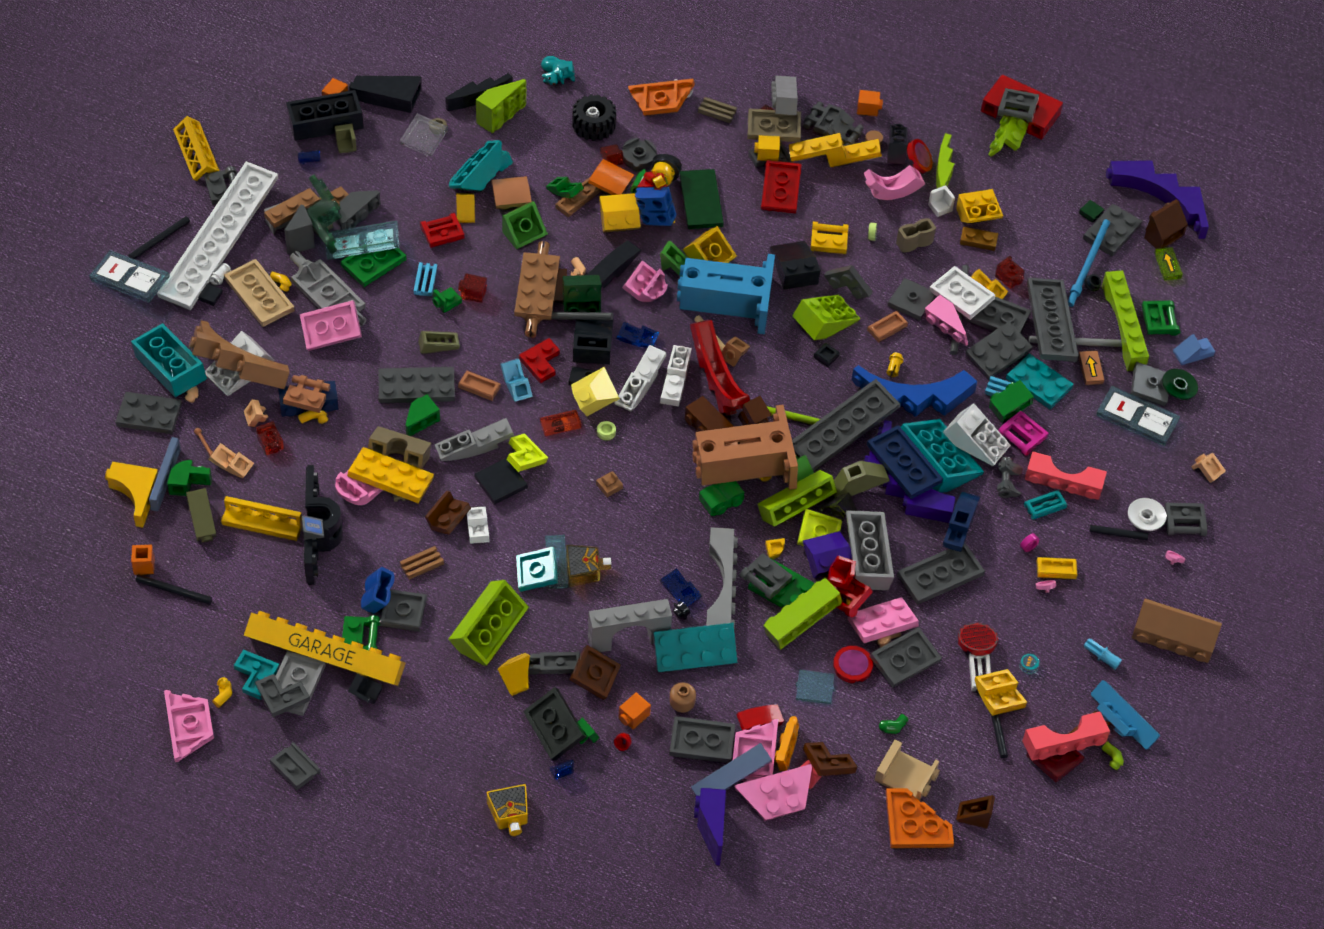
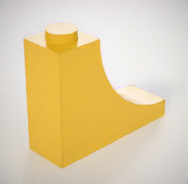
M112 462L110 469L106 470L105 480L108 481L110 489L120 491L130 498L135 505L133 515L135 525L137 527H144L150 510L149 498L158 476V469Z

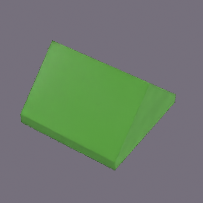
M534 201L502 216V232L516 249L548 234Z

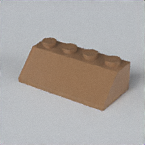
M1144 599L1132 639L1154 645L1160 649L1173 651L1178 655L1194 658L1200 662L1209 663L1222 623Z

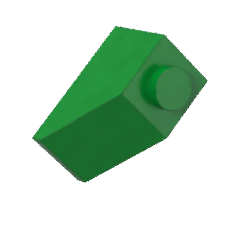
M428 394L415 399L411 403L405 424L406 435L413 436L440 421V409Z

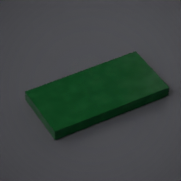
M715 169L680 171L679 177L688 229L723 227L724 222Z

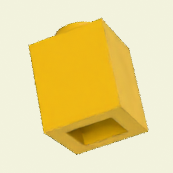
M759 135L758 142L754 144V153H757V160L778 161L780 137Z

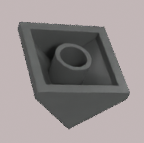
M300 205L285 228L287 254L290 255L295 253V251L301 252L315 248L313 224L304 205Z

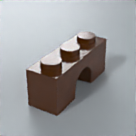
M760 395L743 404V411L739 413L738 418L744 426L769 422L772 414Z

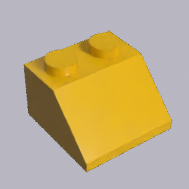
M635 193L599 196L603 232L637 230L641 227Z
M718 226L706 231L683 249L686 256L692 259L729 263L737 257Z

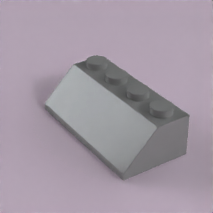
M846 511L852 560L856 561L855 579L869 586L872 590H889L894 579L885 513Z

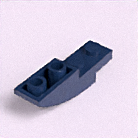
M966 492L961 493L950 519L942 547L959 552L962 551L981 498L980 496Z

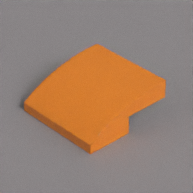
M603 159L593 172L588 183L611 195H620L625 193L627 186L633 180L634 174Z

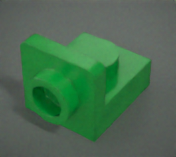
M450 287L441 293L435 289L432 301L436 308H440L445 313L461 304L462 298Z

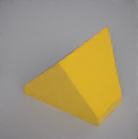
M527 653L507 660L498 668L512 696L529 689L528 669L530 655Z

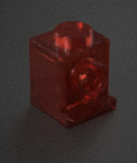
M1008 256L997 265L995 277L1011 289L1023 282L1025 270L1012 261L1011 256Z
M274 421L256 427L257 439L266 455L277 453L284 449L283 439Z

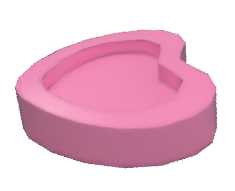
M1168 550L1165 555L1172 565L1177 562H1185L1183 556Z
M1045 580L1036 583V589L1045 590L1046 593H1049L1050 589L1057 586L1055 580Z

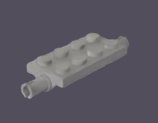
M295 251L297 256L292 253L290 260L299 267V270L291 277V282L318 309L353 300L356 305L359 322L362 326L366 323L367 319L359 313L366 308L365 303L321 259L311 262L306 260L299 251Z

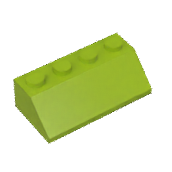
M506 580L491 581L448 640L461 654L487 666L529 607Z

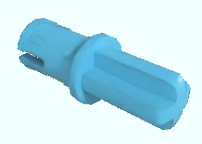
M1088 639L1084 644V648L1096 655L1098 661L1105 662L1114 670L1120 665L1122 659L1111 653L1108 647L1103 648L1092 639Z

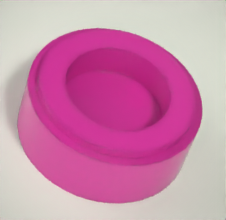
M1032 533L1023 539L1020 547L1025 552H1029L1038 545L1039 538Z

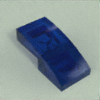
M623 322L616 339L634 346L648 348L649 345L654 347L659 332L644 325L640 329Z
M677 568L660 580L668 592L678 602L682 601L687 607L702 597L692 582H687Z

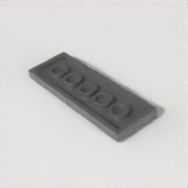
M1028 278L1027 288L1040 359L1077 362L1078 351L1064 280Z
M875 379L792 440L795 454L799 458L806 455L812 470L815 471L899 409L900 403Z

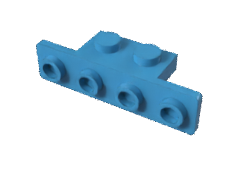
M1102 680L1091 692V696L1100 704L1097 709L1101 712L1104 720L1111 722L1115 726L1114 730L1119 735L1133 736L1145 749H1149L1160 737V734L1105 680Z

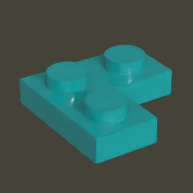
M246 650L241 652L234 664V670L249 675L242 688L243 693L259 700L262 697L256 688L255 682L272 674L276 676L280 668L279 663Z

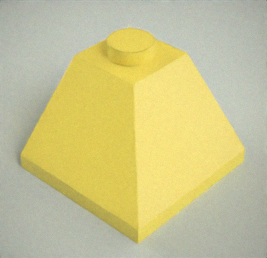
M605 367L571 384L578 406L586 416L620 399Z

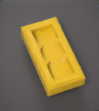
M1037 557V577L1077 579L1076 559Z

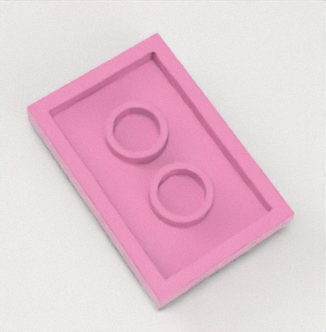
M353 300L300 314L306 349L308 351L362 337L356 305Z
M902 597L858 610L854 618L848 617V621L863 643L919 627L918 619Z

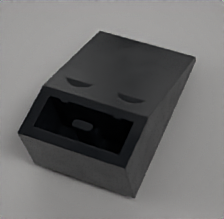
M576 320L573 362L610 365L613 320Z

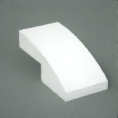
M486 507L471 508L467 513L470 544L490 542Z

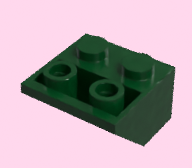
M599 275L562 276L564 312L601 313V281Z

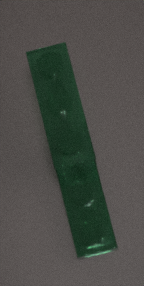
M314 174L309 177V180L322 199L306 210L315 230L330 253L333 254L337 251L334 245L336 240L331 233L327 234L329 232L327 226L342 217L338 211L341 208L336 200L332 201L334 197L329 189L324 190L327 186L323 180H318Z

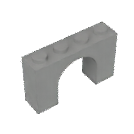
M668 599L589 611L588 640L590 647L599 652L611 651L612 637L618 631L631 626L646 627L650 644H654V631L671 630L672 613Z

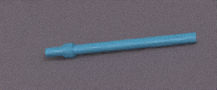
M1107 219L1103 220L1078 279L1072 285L1068 299L1069 307L1074 306L1077 297L1080 296L1083 290L1084 279L1090 270L1110 225V221Z

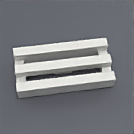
M969 653L972 691L977 689L974 680L976 677L974 658H977L978 676L983 675L981 658L985 659L986 674L991 673L989 654L976 656Z

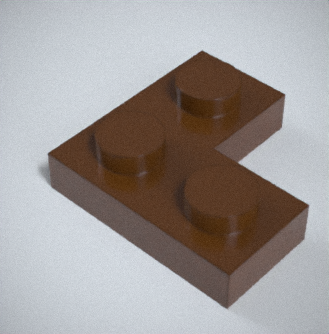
M823 742L804 744L803 751L818 776L856 773L857 765L850 754L831 755Z

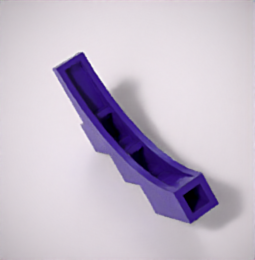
M884 420L883 427H879L878 435L891 429L892 421ZM871 450L869 456L865 455V462L882 465ZM886 470L890 481L883 483V486L886 487L885 494L904 498L902 506L906 507V515L946 523L950 522L956 497L930 489L910 499Z

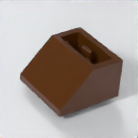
M1177 199L1171 203H1166L1163 208L1153 211L1149 216L1144 239L1158 251L1185 235L1188 223Z

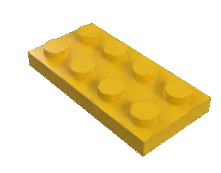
M365 447L361 449L347 474L350 478L418 504L434 478L433 473Z

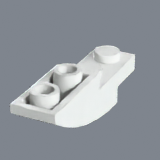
M651 345L648 346L634 373L631 372L619 394L620 399L615 401V405L631 412L636 408L655 381L658 370L666 357L665 351Z
M673 345L660 399L661 404L679 407L692 348Z

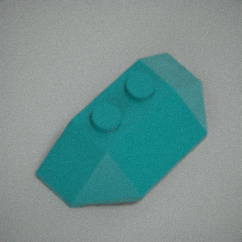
M500 140L487 141L484 144L485 146L476 151L450 179L448 185L450 189L482 191L485 189L486 184L496 176V173L501 168L502 142Z

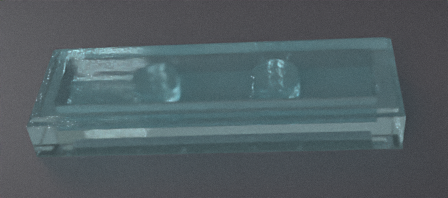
M565 535L545 536L546 548L554 547L556 550L558 583L548 585V588H568Z

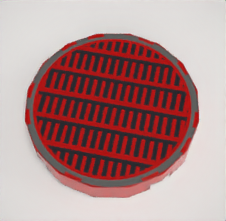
M982 623L967 624L960 629L958 634V644L965 652L968 650L972 655L976 656L992 653L998 643V636L994 629Z

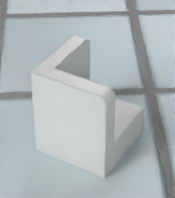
M945 185L930 192L928 206L939 217L953 211L955 197Z

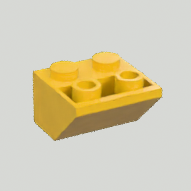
M993 189L959 194L956 210L961 222L974 223L1003 218Z

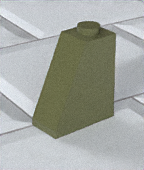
M206 488L186 492L196 540H201L202 543L212 541L213 537H216V530Z

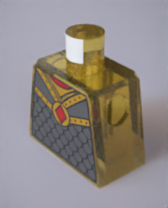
M566 545L569 587L598 582L600 580V570L611 569V558H599L597 547Z

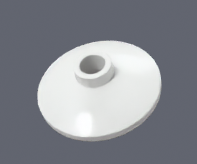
M1140 498L1130 504L1128 518L1135 527L1144 531H1154L1164 525L1166 511L1159 502L1150 498Z

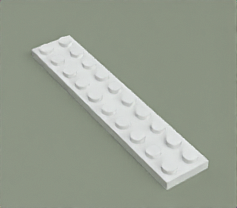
M247 161L244 163L157 292L159 298L188 310L193 308L199 299L198 296L210 282L212 273L220 267L278 179L277 173Z

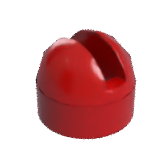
M620 733L614 739V745L620 751L627 750L632 742L630 735L626 733Z

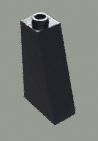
M356 75L354 81L349 85V91H356L359 102L412 113L422 90V78L420 76Z

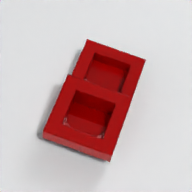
M778 704L755 707L737 713L742 730H750L754 726H762L771 723L775 719L778 720V726H781L784 722Z

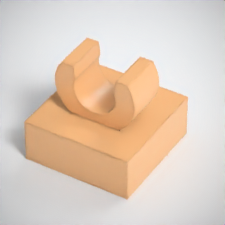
M252 399L244 410L248 426L255 427L259 421L265 422L268 418V415L263 414L266 408L260 406L259 400Z

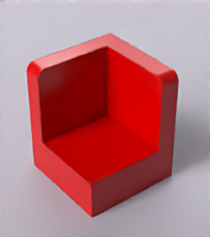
M837 556L829 568L828 581L833 586L846 590L854 578L856 561Z

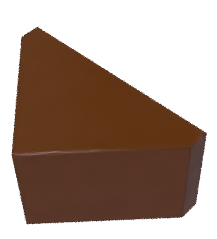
M990 795L960 802L956 820L987 829L995 797Z

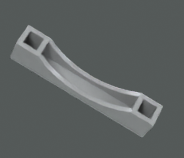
M711 527L709 555L720 569L723 578V588L716 602L707 610L706 625L732 622L735 627V620L731 619V614L735 615V603H732V598H735L736 586H732V581H736V569H733V565L737 563V553H733V548H737L738 537H734V529Z

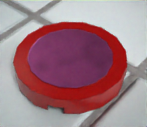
M914 139L909 142L907 154L908 158L914 163L912 164L913 167L922 174L930 171L933 161L926 144L920 139Z
M858 646L841 648L833 660L836 675L848 683L865 681L870 677L873 670V661L869 657L870 653Z

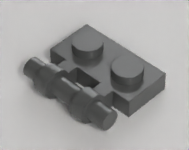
M819 101L816 105H813L810 115L806 116L803 127L809 129L810 126L814 125V131L823 134L842 109L831 104L824 108V104Z
M842 109L824 131L823 135L828 136L840 133L844 146L855 144L854 141L862 135L864 127L860 124L856 128L852 126L855 120ZM849 133L850 137H846L845 134Z

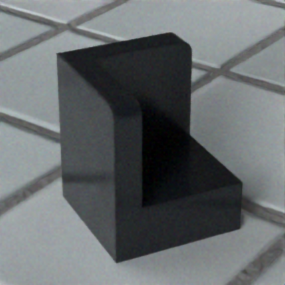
M357 673L348 692L368 703L375 704L383 689V685L365 675Z

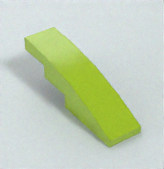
M945 133L940 147L936 170L937 188L945 185L948 186L955 164L951 162L953 149L949 148L952 135Z

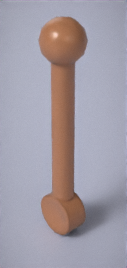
M196 428L194 433L199 436L210 457L213 451H211L202 436V430Z

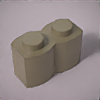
M929 218L921 219L915 224H906L898 229L896 244L901 252H911L917 247L928 246L934 241L936 227Z

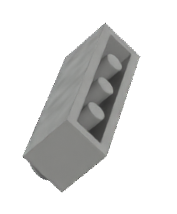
M775 76V81H772L771 97L772 108H775V114H797L798 95L796 77Z

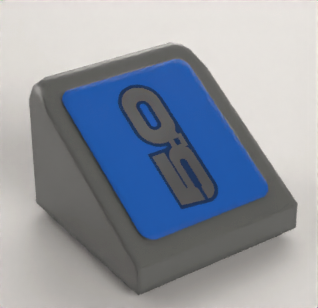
M302 516L304 540L324 538L322 519Z

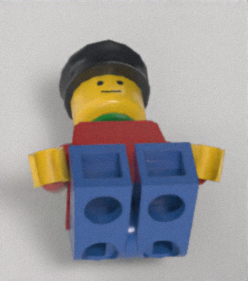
M658 154L653 158L652 171L646 172L643 169L642 172H639L630 191L635 193L636 203L643 224L672 226L675 223L674 219L677 214L672 202L670 189L667 186L678 179L682 164L673 155Z

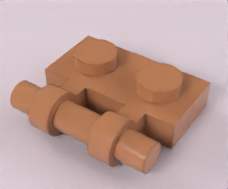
M293 375L292 382L298 385H289L283 398V403L320 413L326 400V394L321 393V391H329L330 384L324 383L323 380L319 379L317 381L308 379L304 375ZM306 386L313 387L314 390H313V391H312V390H308V389H305V387H306Z

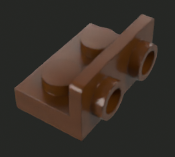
M446 491L425 518L431 530L450 535L471 507L468 502L454 499L451 492Z

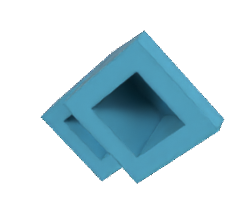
M520 359L501 363L503 377L514 402L533 397L528 378L524 377Z

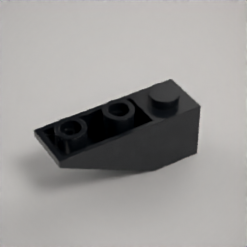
M902 124L890 125L887 163L905 164L907 127H904Z

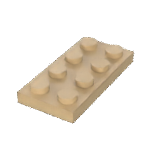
M256 259L224 274L226 282L262 327L295 311L293 304Z

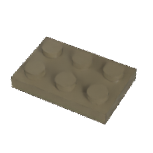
M748 109L747 139L758 140L759 135L779 136L780 141L800 142L801 112L797 111L796 115L775 114V110Z

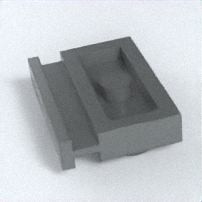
M294 742L291 743L290 747L283 749L270 759V764L296 790L312 780L313 776L320 774V768Z

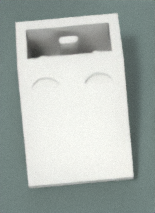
M243 331L231 342V344L249 353L274 361L256 341ZM215 361L205 371L206 375L227 396L251 382L240 379L237 371L216 367Z
M974 403L960 412L943 431L956 447L991 466H994L1011 446Z

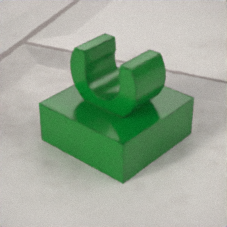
M583 717L578 721L586 735V738L580 741L581 744L588 738L593 742L600 738Z

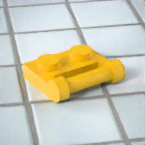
M813 221L811 251L846 254L849 225L818 224V222ZM817 231L842 233V235L817 233Z

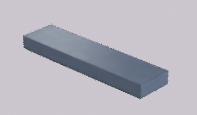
M171 438L151 492L149 502L153 511L160 509L168 487L170 471L176 465L181 448L178 438Z
M759 743L691 786V789L695 795L699 796L701 788L727 790L772 762V759L763 745Z

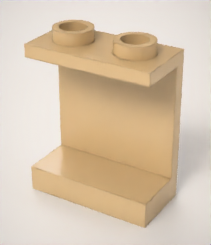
M894 740L877 769L875 781L888 788H907L920 801L922 796L926 797L931 788L929 785L931 780L935 781L939 775L940 770L937 769L939 761L935 759L933 765L930 766L901 752L902 743Z

